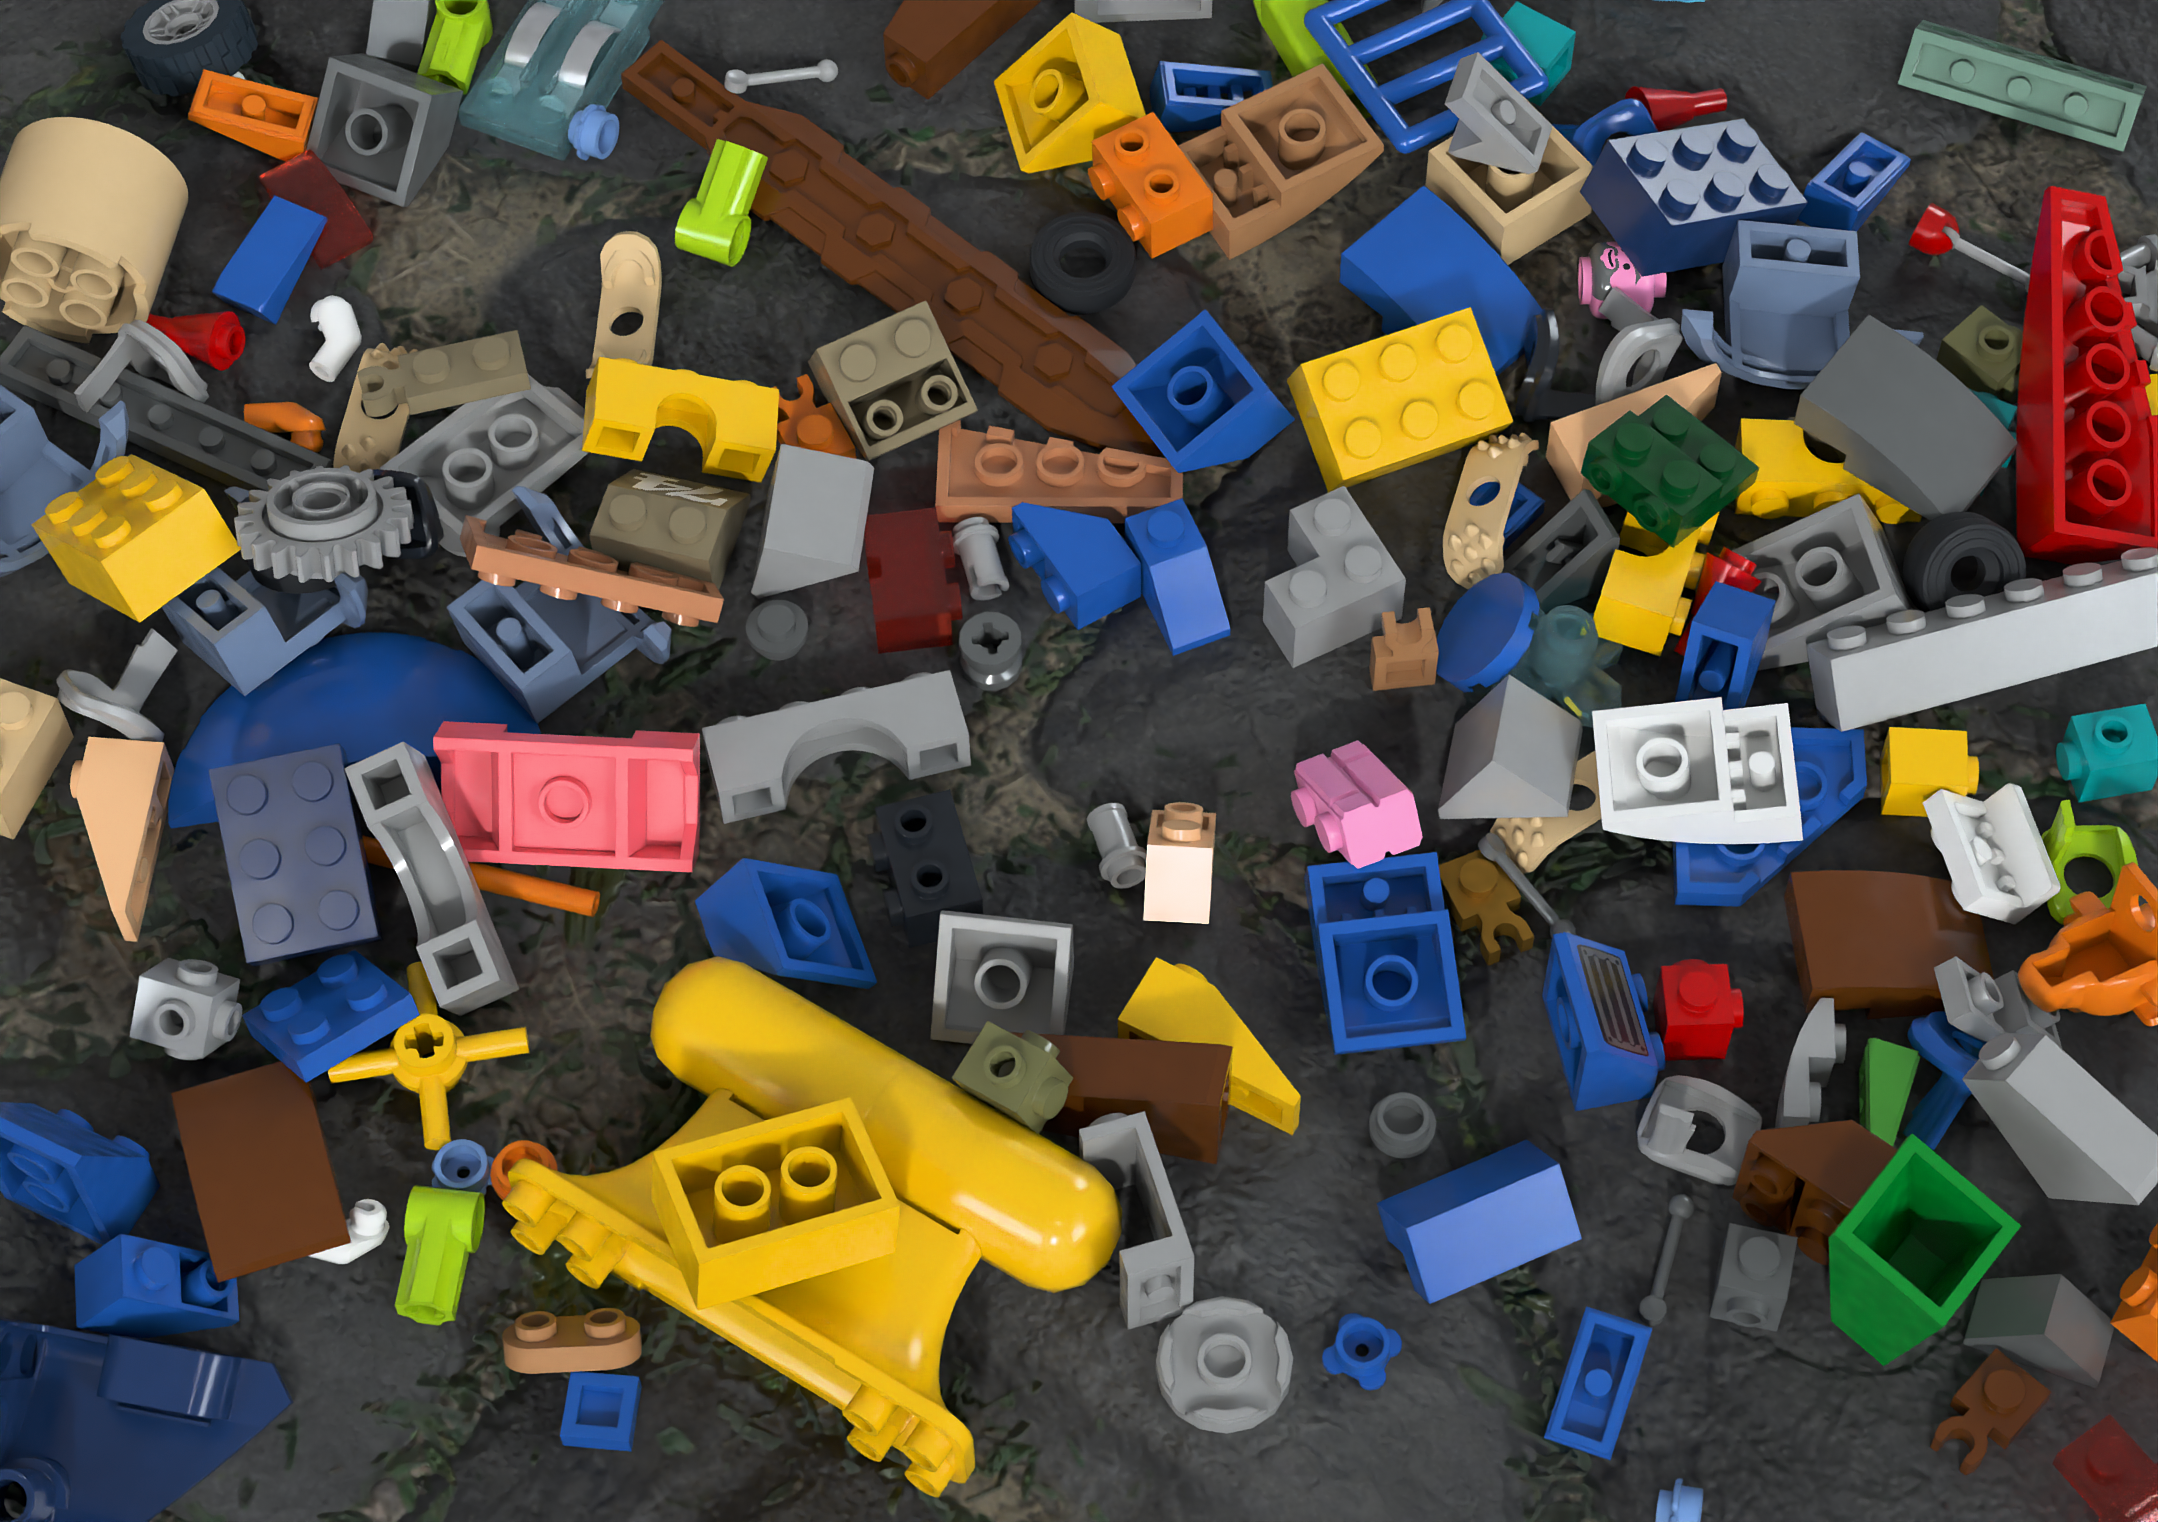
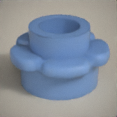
M590 104L584 110L576 112L569 125L568 139L574 148L577 149V156L582 160H588L590 156L598 159L607 158L612 153L618 140L619 120L615 114L606 112L603 105Z
M466 1139L451 1141L438 1151L432 1163L431 1169L435 1174V1177L432 1179V1186L482 1192L485 1196L487 1192L486 1187L492 1185L490 1172L494 1158L487 1157L484 1147L474 1141ZM462 1169H468L470 1174L466 1178L458 1177V1172Z
M1677 1478L1673 1491L1660 1489L1655 1522H1700L1703 1488L1683 1486V1478Z

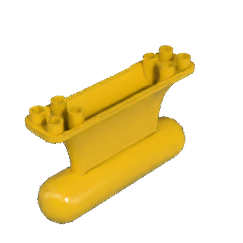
M719 956L687 964L665 983L654 1007L650 1038L656 1055L677 1079L708 1097L707 1100L674 1135L654 1151L629 1165L610 1172L588 1176L570 1175L550 1169L527 1158L517 1160L508 1171V1179L512 1190L502 1202L506 1211L518 1220L511 1229V1234L521 1245L538 1255H543L554 1240L560 1242L573 1254L565 1264L566 1268L585 1285L598 1289L610 1273L638 1291L644 1289L841 1409L843 1416L854 1425V1428L847 1436V1440L858 1452L873 1461L881 1462L890 1447H895L912 1461L905 1471L906 1478L924 1493L933 1497H939L950 1480L957 1483H965L975 1468L973 1436L968 1428L945 1407L939 1385L940 1355L946 1328L966 1280L978 1261L982 1259L1024 1285L1057 1293L1085 1285L1108 1264L1122 1233V1207L1116 1192L1095 1166L747 964ZM851 1097L900 1204L896 1253L697 1311L652 1202L653 1152Z

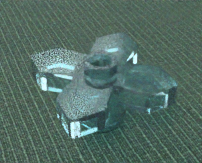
M1561 605L1550 610L1548 614H1545L1539 608V616L1532 613L1528 625L1535 630L1530 646L1517 665L1500 681L1492 684V689L1505 677L1511 675L1548 700L1555 697L1568 713L1581 720L1582 726L1593 727L1592 711L1621 708L1622 686L1603 670L1618 663L1623 645L1598 637L1593 620L1594 614L1587 613L1579 607Z

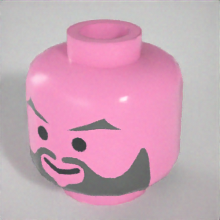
M1617 242L1596 243L1592 246L1588 257L1579 258L1580 305L1588 304L1592 315L1598 319H1608L1598 310L1613 287H1618L1649 313L1653 308L1654 298L1665 297L1666 273L1642 277Z

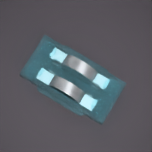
M528 0L459 107L458 113L461 125L564 161L573 147V144L568 139V129L576 112L584 110L590 104L603 105L605 109L607 108L622 84L621 73L637 60L650 39L648 26L664 0Z

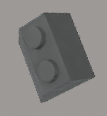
M363 53L329 57L302 169L401 207H407L449 147L463 91Z

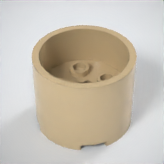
M54 117L42 119L25 126L15 137L0 176V298L6 302L2 312L17 322L47 335L81 343H89L92 334L118 333L123 324H130L134 320L147 322L188 203L187 185L176 166L150 143L128 131L103 122L76 117Z

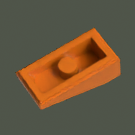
M203 69L188 113V120L275 158L302 166L318 105V98Z

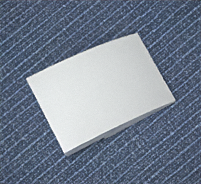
M1722 697L1592 711L1603 830L1661 841L1699 844H1760L1803 841L1788 703L1723 710Z

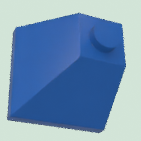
M742 858L695 900L705 929V936L714 956L742 962L752 968L778 976L870 989L877 983L837 874Z

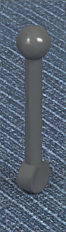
M1487 833L1478 842L1480 851L1486 858L1498 863L1551 927V937H1553V934L1563 932L1576 935L1574 924L1569 920L1560 919L1505 853L1506 846L1496 834Z
M1677 1194L1668 1203V1209L1672 1215L1650 1296L1645 1297L1641 1301L1638 1311L1640 1319L1647 1325L1654 1326L1660 1324L1666 1315L1667 1306L1663 1301L1682 1228L1685 1219L1691 1217L1695 1211L1693 1200L1686 1194Z

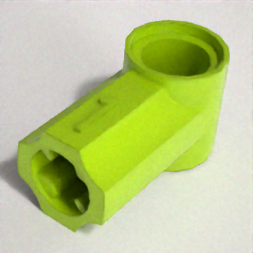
M435 0L437 13L417 74L463 91V94H467L481 48L490 41L493 35V24L488 0Z
M717 139L697 197L691 198L686 203L678 219L675 231L676 247L730 267L738 264L749 242L751 219L748 214L768 157L735 143Z
M415 1185L412 1188L407 1203L404 1237L408 1246L395 1301V1308L399 1315L407 1316L417 1323L441 1325L443 1322L455 1321L469 1253H475L478 1250L482 1238L485 1219V1198L482 1192Z

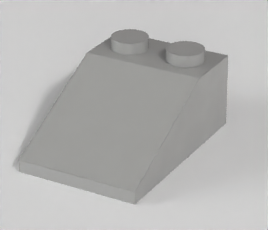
M1859 493L1732 550L1757 564L1751 576L1762 581V583L1752 593L1776 600L1765 651L1758 671L1809 662L1806 644L1827 639V633L1833 629L1844 626H1862L1866 629L1887 623L1886 618L1893 613L1913 610L1884 529ZM1698 579L1696 588H1695V590H1694V591H1695V594H1696V590H1697V587H1698L1699 579Z

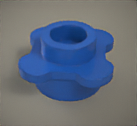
M1357 1313L1343 1316L1338 1323L1339 1330L1334 1345L1326 1348L1323 1352V1366L1331 1374L1344 1373L1357 1379L1360 1386L1365 1390L1379 1389L1386 1381L1385 1368L1390 1358L1397 1356L1401 1352V1337L1395 1330L1386 1329L1375 1319L1363 1317ZM1358 1347H1365L1369 1353L1361 1357L1356 1354L1355 1350Z

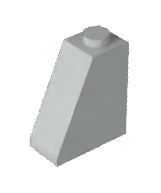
M2002 1033L1992 1038L1981 1048L1979 1060L1962 1080L2048 1198L2139 1205L2158 1183V1136L2046 1034Z

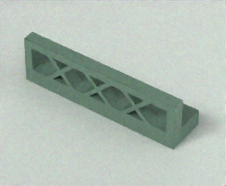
M1922 20L1914 30L1898 84L2122 152L2125 150L2147 86L1926 20Z

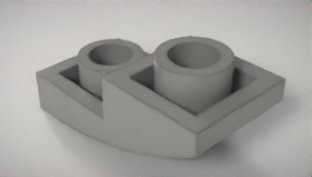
M1957 956L1934 967L1947 1020L1951 1025L1985 1042L2002 1033L2046 1034L2062 1049L2055 1023L2060 1021L2059 1010L2046 1013L2035 1006L2022 990L2018 982V973L2014 970L1993 980L1990 975L1985 972L1978 973Z
M1820 998L1799 1032L1778 1101L1775 1128L1808 1125L1809 1122H1819L1821 1087H1827L1834 1063L1843 1064L1846 1054L1845 1024L1835 1023L1834 998Z

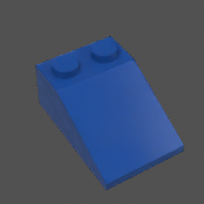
M0 1102V1191L4 1198L102 1245H105L119 1234L129 1235L161 1186L149 1162L150 1154L142 1146L124 1136L118 1135L112 1141L93 1132V1127L85 1119L72 1111L60 1109L55 1114L33 1103Z

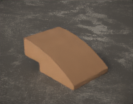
M1323 63L1222 110L1221 126L1178 145L1213 193V230L1209 232L1229 260L1260 245L1314 211L1362 173L1384 151L1382 141Z

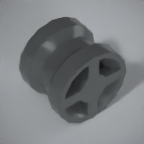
M983 612L974 615L964 623L959 635L960 664L964 678L972 686L986 691H997L1009 687L1018 679L1022 671L1023 661L1021 651L1022 635L1018 624L1013 619L999 612ZM993 644L998 645L997 650L994 649Z

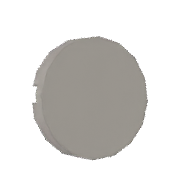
M1220 1296L1196 1301L1184 1309L1182 1315L1176 1318L1171 1325L1169 1323L1160 1336L1156 1357V1374L1161 1395L1178 1417L1201 1430L1228 1434L1254 1428L1275 1414L1289 1392L1293 1355L1287 1333L1277 1321L1275 1324L1271 1317L1265 1315L1261 1307L1249 1300Z

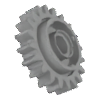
M343 465L340 468L316 466L315 469L302 472L290 471V476L282 480L270 478L267 480L268 491L250 490L248 492L250 502L239 503L237 505L238 517L234 518L237 544L241 547V554L244 560L253 559L254 569L257 571L273 566L274 578L280 579L288 574L298 576V580L301 583L309 579H324L326 582H332L341 573H347L355 578L359 576V566L363 564L380 569L383 567L382 555L399 557L401 555L400 544L411 542L410 529L414 528L411 500H407L404 487L394 488L393 478L390 476L374 481L372 469L358 473L351 471L349 465Z

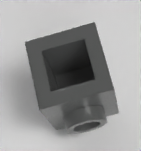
M1729 1223L1719 1258L1709 1317L1733 1322L1740 1326L1756 1327L1777 1332L1788 1298L1798 1237Z

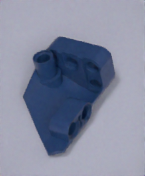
M0 1317V1522H149L236 1454L294 1402L274 1363L116 1334H109V1337ZM15 1481L24 1488L27 1495V1504L24 1512L17 1519L7 1512L4 1504L5 1493L8 1487Z

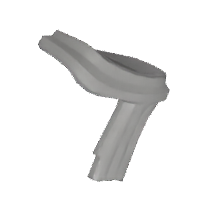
M1613 287L1598 311L1612 321L1611 326L1620 332L1609 344L1599 366L1596 383V406L1661 383L1668 365L1683 339L1680 334V325L1672 318L1658 319L1618 287ZM1643 354L1635 368L1632 386L1626 387V378L1631 366Z
M134 320L130 324L125 323L118 330V338L109 351L74 392L78 405L87 413L99 398L102 399L130 362L140 375L161 379L199 402L205 403L209 398L206 391L208 384L199 377L181 348L161 331L142 320Z
M151 628L141 645H136L118 684L113 689L89 673L67 669L56 679L59 687L57 698L70 710L100 721L118 730L130 740L162 742L164 733L150 719L139 712L154 685L178 650Z
M1676 1075L1667 1077L1654 1090L1637 1131L1638 1148L1651 1160L1666 1167L1713 1184L1734 1185L1738 1179L1748 1141L1756 1131L1761 1129L1762 1117L1744 1100L1717 1084L1689 1076ZM1689 1111L1707 1112L1717 1118L1723 1126L1725 1134L1724 1143L1718 1150L1711 1154H1702L1686 1149V1144L1696 1128V1125L1692 1124L1694 1113Z

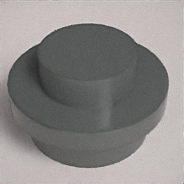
M786 600L764 602L757 606L748 616L746 622L748 642L755 651L767 659L775 661L789 659L799 652L808 638L809 626L806 614L799 606Z
M1406 1092L1394 1093L1380 1100L1373 1108L1369 1120V1133L1373 1143L1383 1153L1396 1158H1411L1423 1153L1433 1142L1436 1131L1435 1115L1430 1106L1420 1097Z

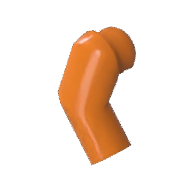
M294 402L245 404V422L270 433L291 432L290 442L313 452H320L323 448L321 431L326 430L322 418Z

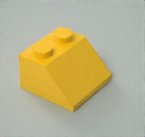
M1073 12L994 80L1020 170L1028 174L1093 161L1092 140L1146 115L1120 34Z

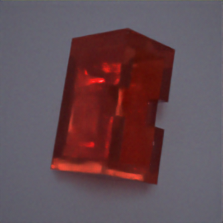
M936 507L867 515L864 544L870 591L872 593L878 654L953 645L951 621L963 619L961 596L958 582L946 583L945 568L955 567L951 530L939 532Z

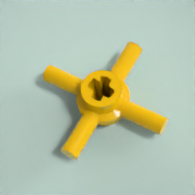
M415 962L410 964L406 970L409 993H411L420 1015L398 1028L389 1048L355 1053L330 1068L328 1074L331 1084L393 1074L402 1086L419 1094L425 1148L440 1150L444 1145L451 1142L446 1093L457 1085L466 1070L468 1062L530 1053L526 1027L464 1036L456 1025L438 1016L436 996L422 962ZM430 1052L435 1053V1055L431 1057L423 1058L424 1054Z

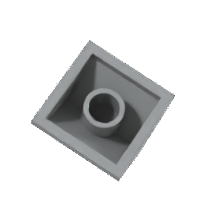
M781 444L768 489L751 590L753 595L759 599L859 572L874 467L868 461Z
M1511 675L1505 677L1455 724L1438 807L1440 819L1568 817L1583 731L1581 720Z
M942 910L939 921L930 1039L973 1044L987 1020L1008 1032L1024 1033L1025 1030H1030L1037 1034L1064 1035L1074 971L1073 924Z

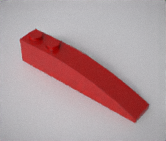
M2049 186L2044 190L2024 317L2016 429L2017 542L2024 557L2074 565L2121 559L2122 553L2136 548L2152 547L2158 549V415L2152 416L2145 389L2151 383L2146 360H2138L2131 329L2137 326L2132 302H2126L2122 296L2118 274L2124 269L2106 196L2056 186Z

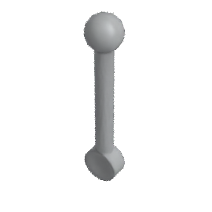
M824 59L817 66L754 74H746L741 70H730L726 73L724 87L732 93H743L746 91L747 86L811 78H819L823 82H830L838 75V67L832 60Z

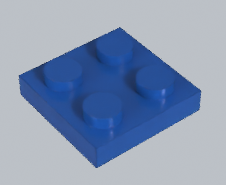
M354 949L347 954L327 959L318 967L315 973L291 987L280 988L269 993L263 998L260 1005L244 1013L242 1017L251 1036L307 1083L418 1017L420 1014L411 993Z

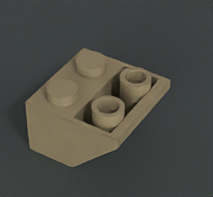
M926 300L816 349L808 361L827 404L831 403L851 441L866 461L884 455L978 411Z

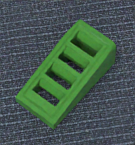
M1869 1038L1859 1068V1125L1893 1146L1920 1060V1056H1917L1919 1051L1881 1039Z

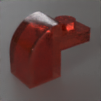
M2110 1414L2057 1453L2052 1464L2100 1517L2098 1522H2158V1463H2153Z

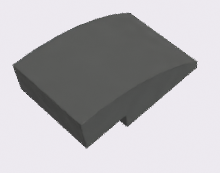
M1869 314L1800 395L1794 422L1795 425L1846 454L1844 470L1930 521L1947 513L1965 512L2015 451L2017 441L2000 420L1959 379L1921 348Z

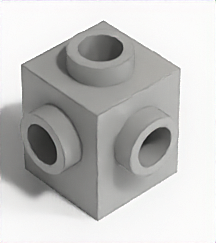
M171 958L163 960L139 976L129 1037L162 1046L165 1053L174 1058L183 1060L203 1059L227 1041H231L239 1028L242 1018V1005L236 1001L240 979L218 973L217 966L203 960L187 959L178 961Z

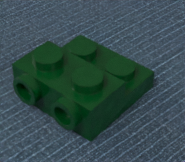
M1666 394L1639 416L1631 410L1589 441L1580 474L1587 478L1598 492L1608 495L1632 514L1644 529L1655 533L1674 548L1755 483L1760 467Z

